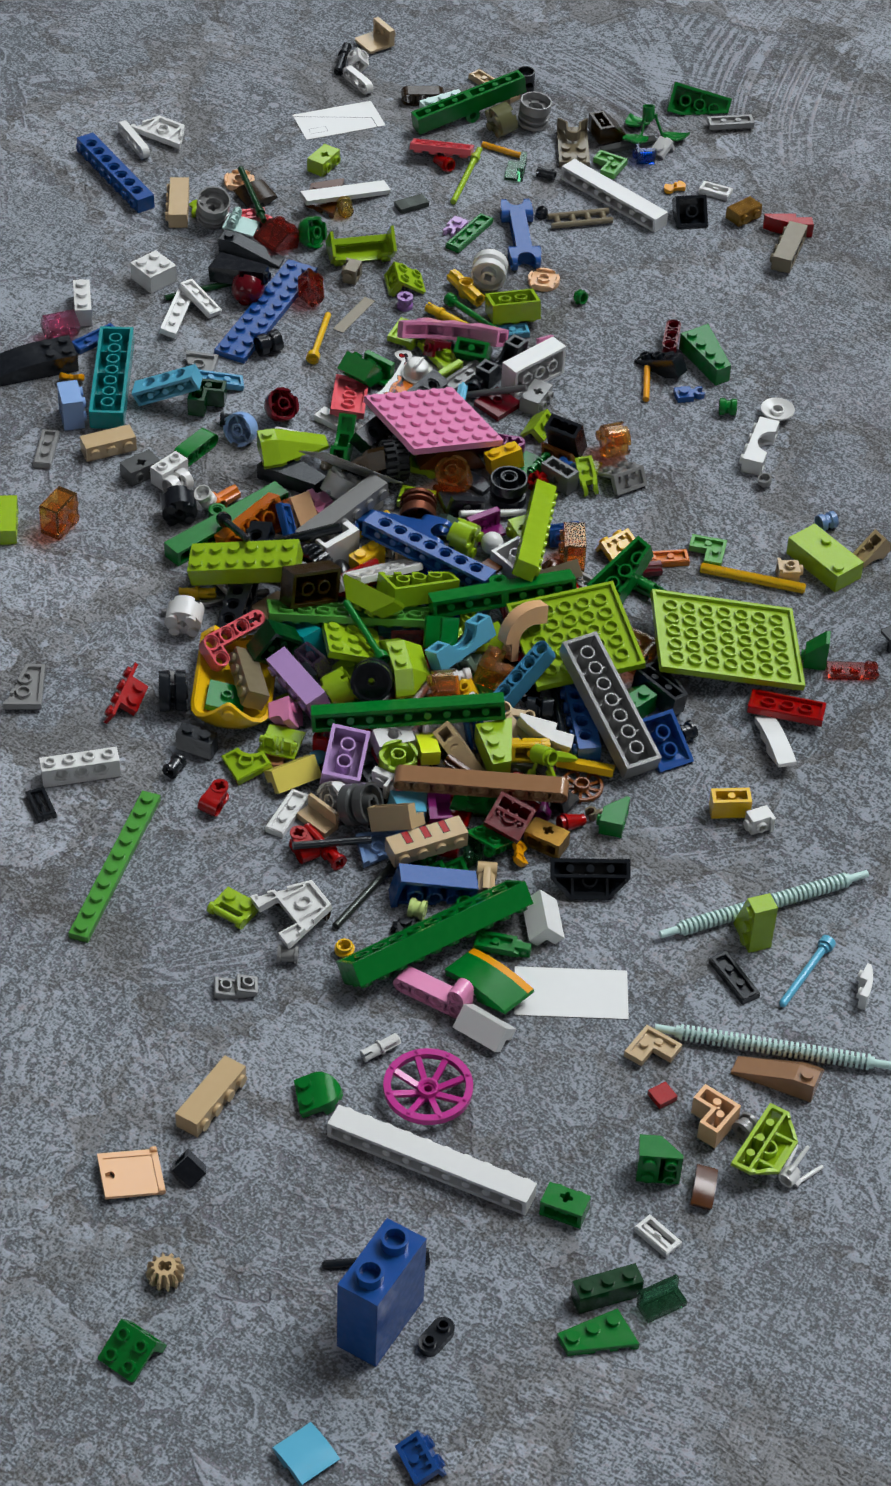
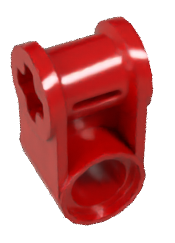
M224 779L214 780L199 799L197 808L217 817L229 800L227 792L229 789L228 782Z
M300 825L292 827L290 829L291 839L289 847L296 855L299 863L303 864L319 858L321 855L319 848L293 850L292 842L311 841L313 838L305 827Z

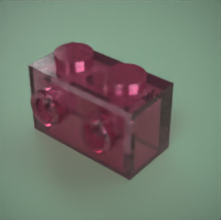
M74 309L42 315L40 326L46 339L78 335L80 323Z

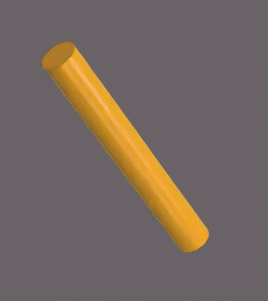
M485 141L481 144L483 148L519 159H525L524 153Z
M645 365L643 401L648 402L650 397V366Z

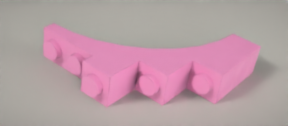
M428 317L399 321L397 337L457 341L459 336L488 342L493 347H503L505 341L508 340L509 330L482 323L468 324L455 320L441 321Z

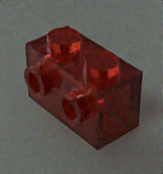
M308 268L298 276L299 298L312 308L323 301L324 286L323 277L311 268Z

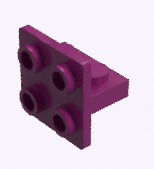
M497 506L471 515L466 519L480 525L481 532H484V535L491 531L497 532L501 536L506 535V530L500 524L501 510Z

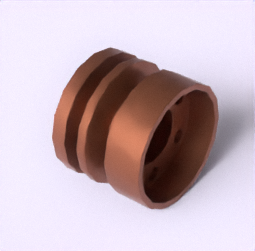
M420 487L410 488L400 497L399 515L421 519L425 514L436 516L437 499L428 489Z

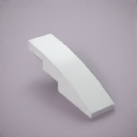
M762 715L755 716V724L760 729V738L766 744V752L777 767L797 765L789 741L777 719Z

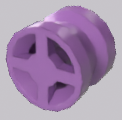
M407 291L398 293V310L403 312L412 310L413 294Z

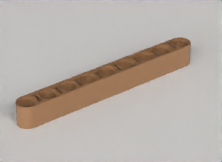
M398 765L395 767L393 787L401 791L498 798L503 791L517 800L564 803L568 800L569 780L557 776Z

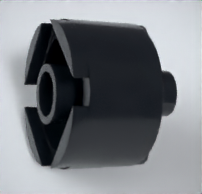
M175 485L167 488L164 494L162 492L160 495L162 517L167 522V525L174 526L177 523H194L198 510L192 489L189 490L184 485Z

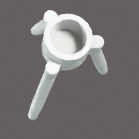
M797 1144L778 1174L779 1181L785 1187L791 1188L794 1185L798 1188L802 1182L824 1168L823 1165H820L800 1178L801 1172L797 1166L810 1147L808 1145L799 1154L794 1163L790 1165L798 1148Z

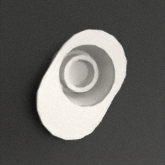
M415 356L407 361L401 373L406 381L415 384L432 371L433 367L423 356Z

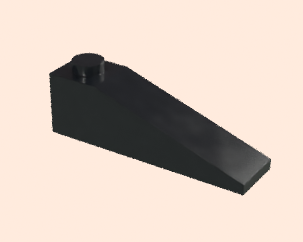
M224 230L219 237V252L266 264L277 269L280 268L285 260V257L240 233Z

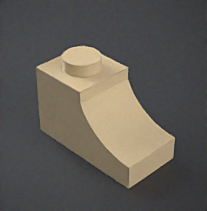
M875 529L853 554L864 562L863 567L865 568L874 560H883L891 551V543Z

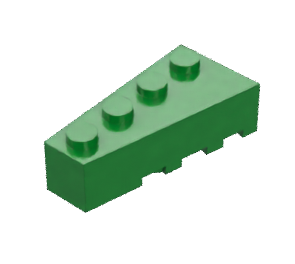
M709 324L682 332L679 349L715 386L728 382L731 364Z
M637 536L587 586L613 581L623 605L654 557L651 545Z

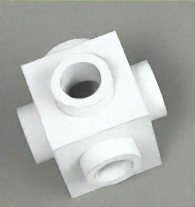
M357 47L349 52L347 64L362 72L369 66V56L365 50Z

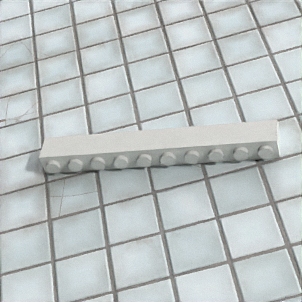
M338 1105L327 1123V1136L522 1215H526L536 1196L537 1183L529 1178L520 1177L509 1170L500 1169L488 1162L475 1159L468 1154L457 1152L448 1146L437 1144L428 1138H422L407 1130L404 1131L390 1123H384L370 1115L354 1111L350 1107Z

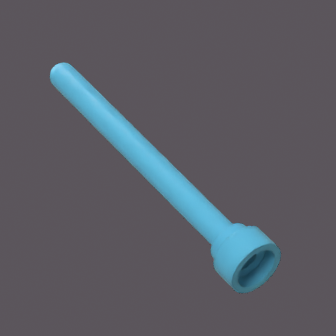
M823 935L820 938L817 951L779 1001L781 1007L787 1006L822 956L831 952L836 946V942L831 936Z

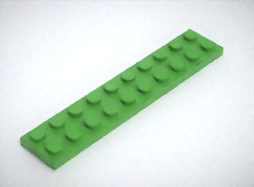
M267 599L266 601L268 618L280 623L283 621H290L295 624L309 622L316 625L336 622L338 624L356 626L345 609L343 602L290 609L278 599ZM429 606L404 607L397 616L383 619L376 615L374 618L366 615L364 609L361 612L356 610L367 627L381 625L386 628L401 626L406 629L412 627L424 629L425 616H432Z

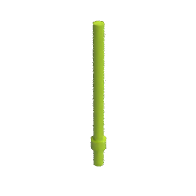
M477 147L476 151L472 153L470 163L450 200L451 204H456L475 164L479 162L480 154L483 150L481 147Z

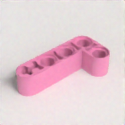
M408 966L406 969L401 970L393 980L394 987L401 993L456 1019L463 1004H473L474 987L470 981L464 978L458 979L454 986H451Z

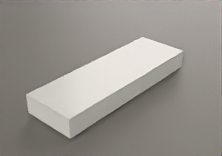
M193 279L179 283L178 288L208 319L221 314L222 309Z
M291 789L266 825L265 832L284 838L296 820L297 812L302 810L307 804L308 794Z

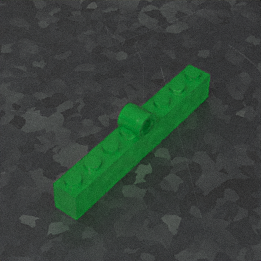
M515 70L412 111L413 128L420 135L463 117L469 123H474L480 117V110L525 93V76L519 70Z
M274 481L227 508L220 503L210 505L208 508L209 518L164 542L165 556L178 567L189 561L192 544L216 543L214 535L224 528L216 522L218 513L227 512L233 521L268 492L279 495L281 501L289 498V492Z
M571 569L542 573L538 577L534 576L532 582L520 577L507 579L505 575H493L489 578V583L429 592V610L432 616L449 617L506 607L508 603L577 589L576 577Z

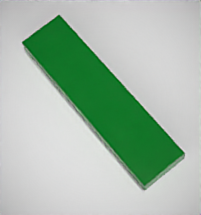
M482 213L478 214L446 243L445 248L459 254L493 224L494 218Z

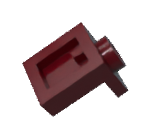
M426 338L423 354L434 358L436 351L450 349L451 342L442 339Z

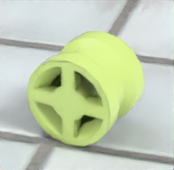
M412 897L408 905L407 916L410 918L414 916L418 917L419 920H424L428 901H418Z

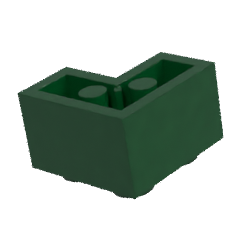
M202 378L200 389L188 394V415L205 417L207 406L225 407L227 381Z
M266 619L247 643L246 647L254 661L268 665L266 659L285 646L293 655L303 641L295 627Z

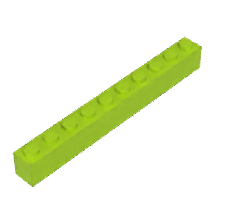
M540 479L536 480L530 494L511 573L530 582L533 581L534 576L538 577L542 568L541 564L544 559L543 556L549 536L548 532L551 527L552 515L558 496L555 493L557 486Z

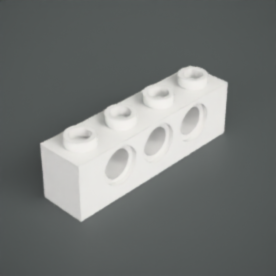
M117 747L39 758L44 788L121 776Z

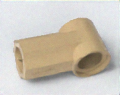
M478 861L477 879L479 890L477 894L495 886L498 862Z

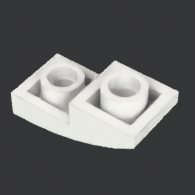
M867 963L864 970L859 971L856 981L859 982L856 998L859 999L857 1007L863 1010L867 1007L873 983V969L869 963Z

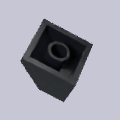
M706 195L675 196L672 199L673 217L677 228L708 227Z

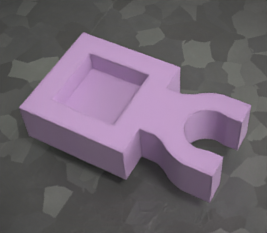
M454 216L447 223V227L443 229V235L446 236V234L450 233V238H452L468 224V220Z

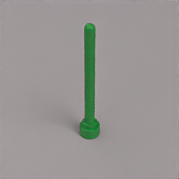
M449 292L445 295L443 302L447 306L458 308L479 323L495 326L459 302L455 294Z
M344 600L343 605L371 647L374 657L388 663L390 656L387 651L380 649L350 601Z

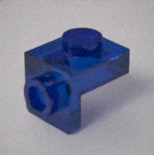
M636 144L635 149L632 151L633 159L636 160L637 165L655 164L656 149L640 148L639 144Z

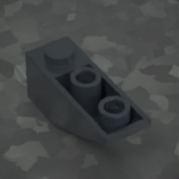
M645 351L634 360L635 363L642 367L649 365L650 371L664 378H679L688 371L682 353H674V351L662 353L661 351L649 353V351Z

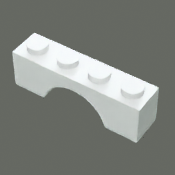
M760 417L758 422L754 423L753 433H750L748 443L744 447L745 454H741L739 464H742V472L758 476L763 472L767 452L760 447L774 445L780 421Z

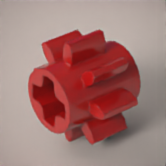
M538 470L529 474L527 483L530 485L528 488L532 491L537 479L549 483L546 479L548 475Z

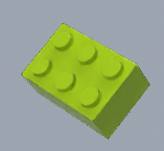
M533 288L485 293V312L492 324L503 325L504 323L517 324L521 321L534 322L541 319V300Z

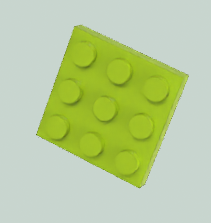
M336 622L322 624V633L328 658L359 663L363 659L374 657V652L358 627L354 625H340ZM367 628L381 649L377 631Z

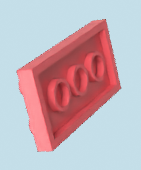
M414 138L410 143V149L415 153L428 151V154L432 155L444 153V156H453L455 154L459 155L460 158L471 156L475 146Z
M336 374L330 414L339 417V413L357 415V419H364L366 404L363 401L364 396L367 395L368 386L348 376Z

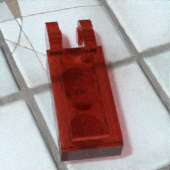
M827 661V679L876 680L880 676L878 663L876 661H867L865 663Z

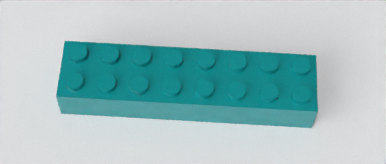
M100 326L89 406L90 428L111 429L125 425L135 343L134 327Z

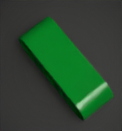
M201 428L179 444L174 451L188 459V466H191L217 445L219 438L213 432Z

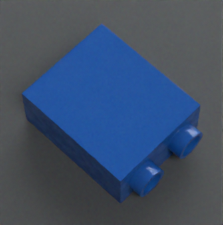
M386 1218L337 1284V1346L374 1367L378 1365L424 1300L427 1238Z

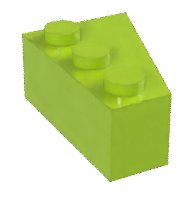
M512 717L506 718V720L475 724L474 742L487 771L510 773L512 761Z
M770 893L747 898L733 922L740 936V942L746 947L748 953L771 948L778 907Z

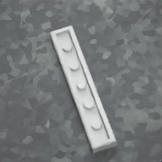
M384 180L300 191V197L305 205L387 195L390 194L391 189Z

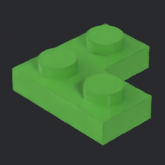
M600 150L593 157V162L603 166L600 169L602 175L615 179L627 165L628 159Z
M692 534L689 551L704 553V563L722 566L727 540Z

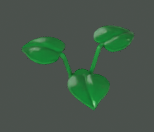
M645 104L643 105L642 118L630 113L625 120L627 126H642L641 133L639 135L626 134L623 136V140L637 144L647 142L649 137L643 136L644 128L654 118L660 135L664 138L668 137L672 141H680L689 136L690 132H662L658 114H655V105Z

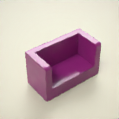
M427 793L429 824L453 817L451 809H449L451 805L450 794Z

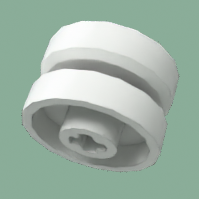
M485 249L478 252L473 259L471 269L473 284L483 291H495L501 288L506 281L508 270L506 256L495 249Z

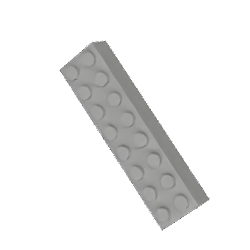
M597 631L562 642L559 655L623 780L658 768L662 757Z

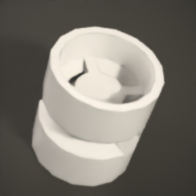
M185 468L178 469L172 475L161 480L163 492L165 493L167 488L175 485L187 486V489L193 488L194 480L192 475Z

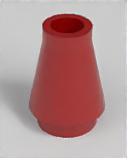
M434 156L433 162L443 171L451 172L455 168V161L452 157Z
M562 813L556 818V826L568 831L586 825L587 822L584 814Z

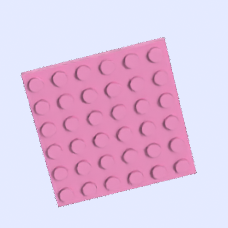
M453 387L409 392L402 391L398 393L388 392L387 394L364 396L363 402L413 455L502 446L503 439Z

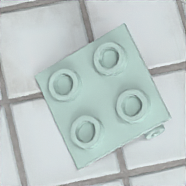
M234 207L233 211L229 213L222 229L240 233L246 237H253L260 221L242 217V209Z

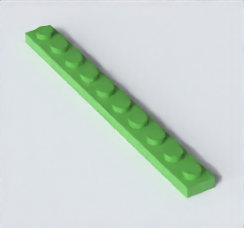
M142 790L69 931V938L86 943L89 942L161 801V795Z

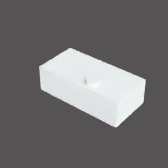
M551 337L502 362L501 387L527 385L528 387L534 378L547 382L563 374L566 346L556 338ZM524 392L509 393V394L512 395L513 397L517 398V397L521 396Z

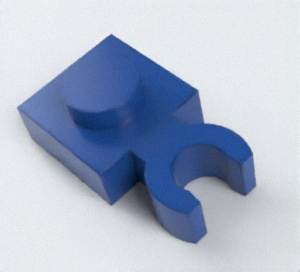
M690 386L674 387L673 390L677 403L694 402V398L701 400L705 397V392H702V386H697L694 389H691Z

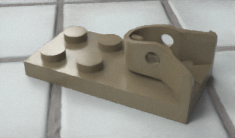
M557 118L556 133L559 167L573 159L590 167L587 133L588 119L579 121L578 127H568L567 121Z

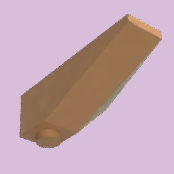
M738 1056L731 1074L811 1102L825 1069L800 1061Z

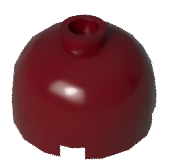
M244 274V277H239L237 275L234 277L231 291L233 297L241 305L247 306L257 302L262 297L265 285L262 286L261 280L254 276Z
M278 387L265 398V413L273 421L279 423L287 422L294 418L299 411L298 398L296 395L293 396L290 389Z

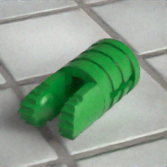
M643 576L639 578L633 590L648 598H651L650 593L652 589L665 590L657 585V583Z

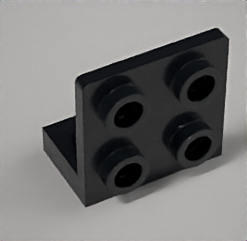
M439 491L438 493L446 514L453 517H459L460 510H483L486 503L484 497H472L471 493Z

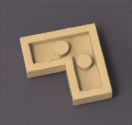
M646 1025L624 1051V1057L642 1066L651 1054L654 1053L671 1063L682 1050V1044Z

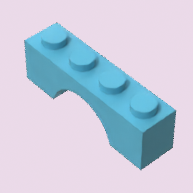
M477 613L465 622L463 636L455 645L451 646L448 643L437 641L425 649L430 668L438 672H446L450 667L461 662L467 655L475 652L477 648L488 643L490 639L496 636L491 616Z

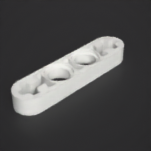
M126 120L118 122L117 128L120 135L141 159L150 157L148 145Z

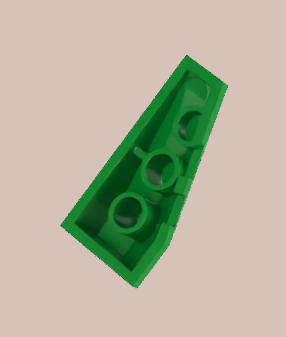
M674 82L668 97L667 111L678 115L728 114L732 98Z

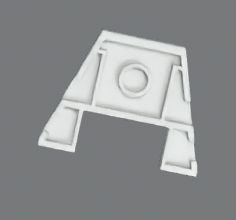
M312 880L289 885L287 889L277 892L275 889L267 891L268 894L258 896V894L250 896L251 901L259 912L279 903L293 920L294 925L279 932L280 939L288 949L292 948L332 910L331 903Z

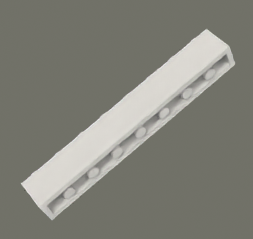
M573 159L562 166V180L655 233L667 225V211L587 165Z

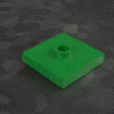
M210 679L204 709L212 711L230 702L243 712L244 706L240 703L236 686Z

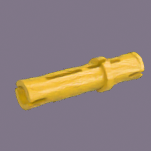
M428 302L424 308L425 312L434 315L438 320H455L468 323L445 311V308L437 307L431 302Z

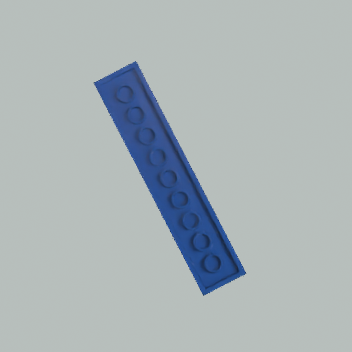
M288 259L267 284L262 297L248 307L216 346L214 354L244 364L255 351L254 336L262 333L266 334V332L273 329L317 274V268Z

